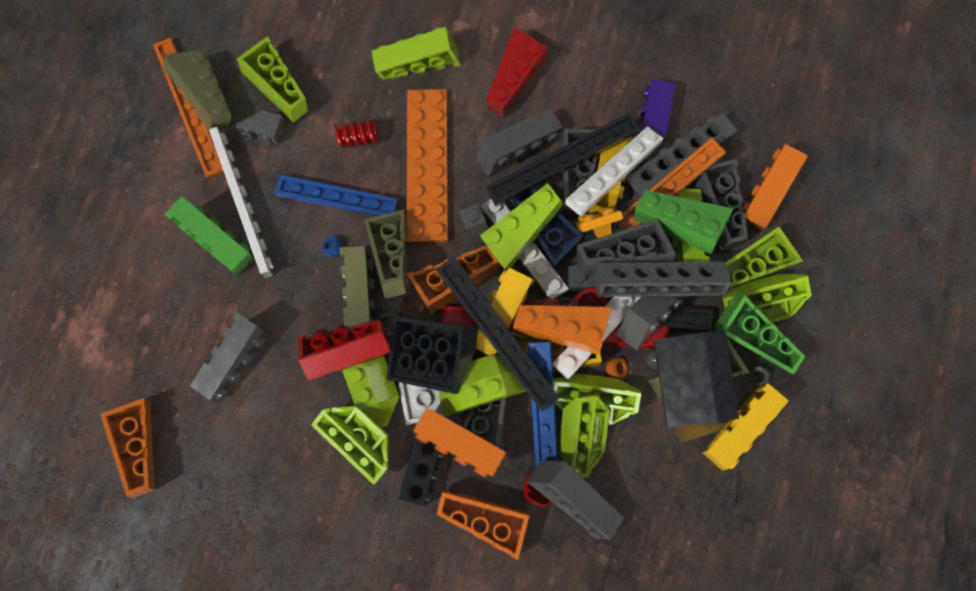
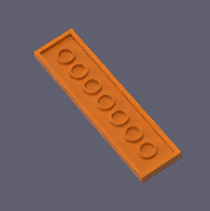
M447 89L407 90V243H448Z

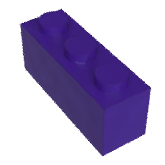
M652 79L650 85L645 86L643 97L647 99L646 104L642 103L640 115L643 116V120L638 123L640 131L637 134H640L648 126L663 138L660 144L662 146L666 138L675 83Z

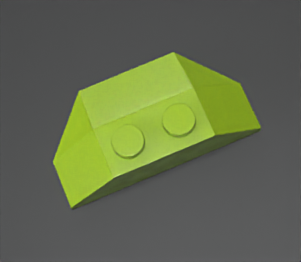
M777 274L739 284L725 294L722 299L726 309L738 290L773 323L792 318L812 294L808 275Z
M492 354L471 361L458 394L441 391L439 399L446 418L525 392L526 390L504 360Z
M384 356L375 357L342 370L354 404L362 409L381 428L389 424L400 397L394 381L386 380L388 365Z
M574 373L568 380L565 377L554 379V390L560 396V399L555 404L562 412L576 397L596 394L610 410L608 424L613 425L631 414L638 413L642 392L620 379Z
M596 394L578 396L563 409L559 450L562 460L571 466L582 478H587L591 475V470L597 465L606 448L610 410Z
M357 405L325 408L311 424L373 485L387 471L389 435Z

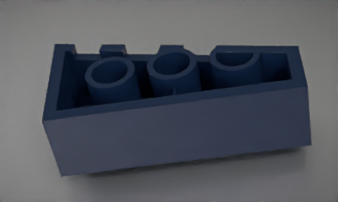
M532 188L512 198V201L517 207L536 193L537 190ZM558 211L541 230L536 239L554 269H556L577 248V245L584 241V235Z

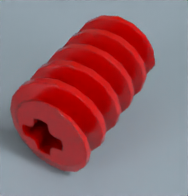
M366 119L364 126L358 120L357 127L351 121L349 128L346 127L345 123H342L341 129L338 128L337 124H334L336 140L342 149L345 148L346 142L349 147H353L354 141L357 146H361L362 140L365 145H369L370 139L373 144L377 143L378 134L375 119L373 124H370L369 120Z

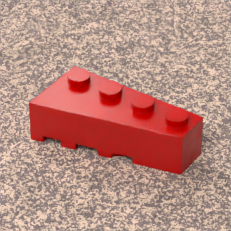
M514 27L486 98L487 109L504 118L546 60L547 46Z
M380 320L354 325L350 330L343 329V327L337 328L333 333L325 335L323 331L314 334L315 337L306 338L305 335L298 336V361L308 380L320 378L325 374L340 371L346 367L361 364L366 360L381 357L391 352L388 337Z

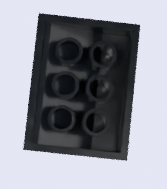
M393 316L390 341L391 352H389L386 380L458 394L476 350L478 327L410 316Z
M725 330L654 340L666 427L739 419Z

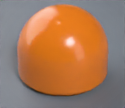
M613 358L608 361L606 372L611 378L622 379L627 375L628 367L623 358ZM617 363L622 366L620 374L617 371Z

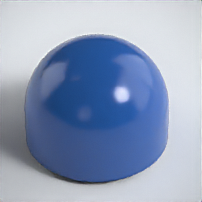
M330 236L324 241L322 252L329 257H337L340 255L339 248L343 247V243L338 237ZM334 242L333 245L330 248H328V245Z

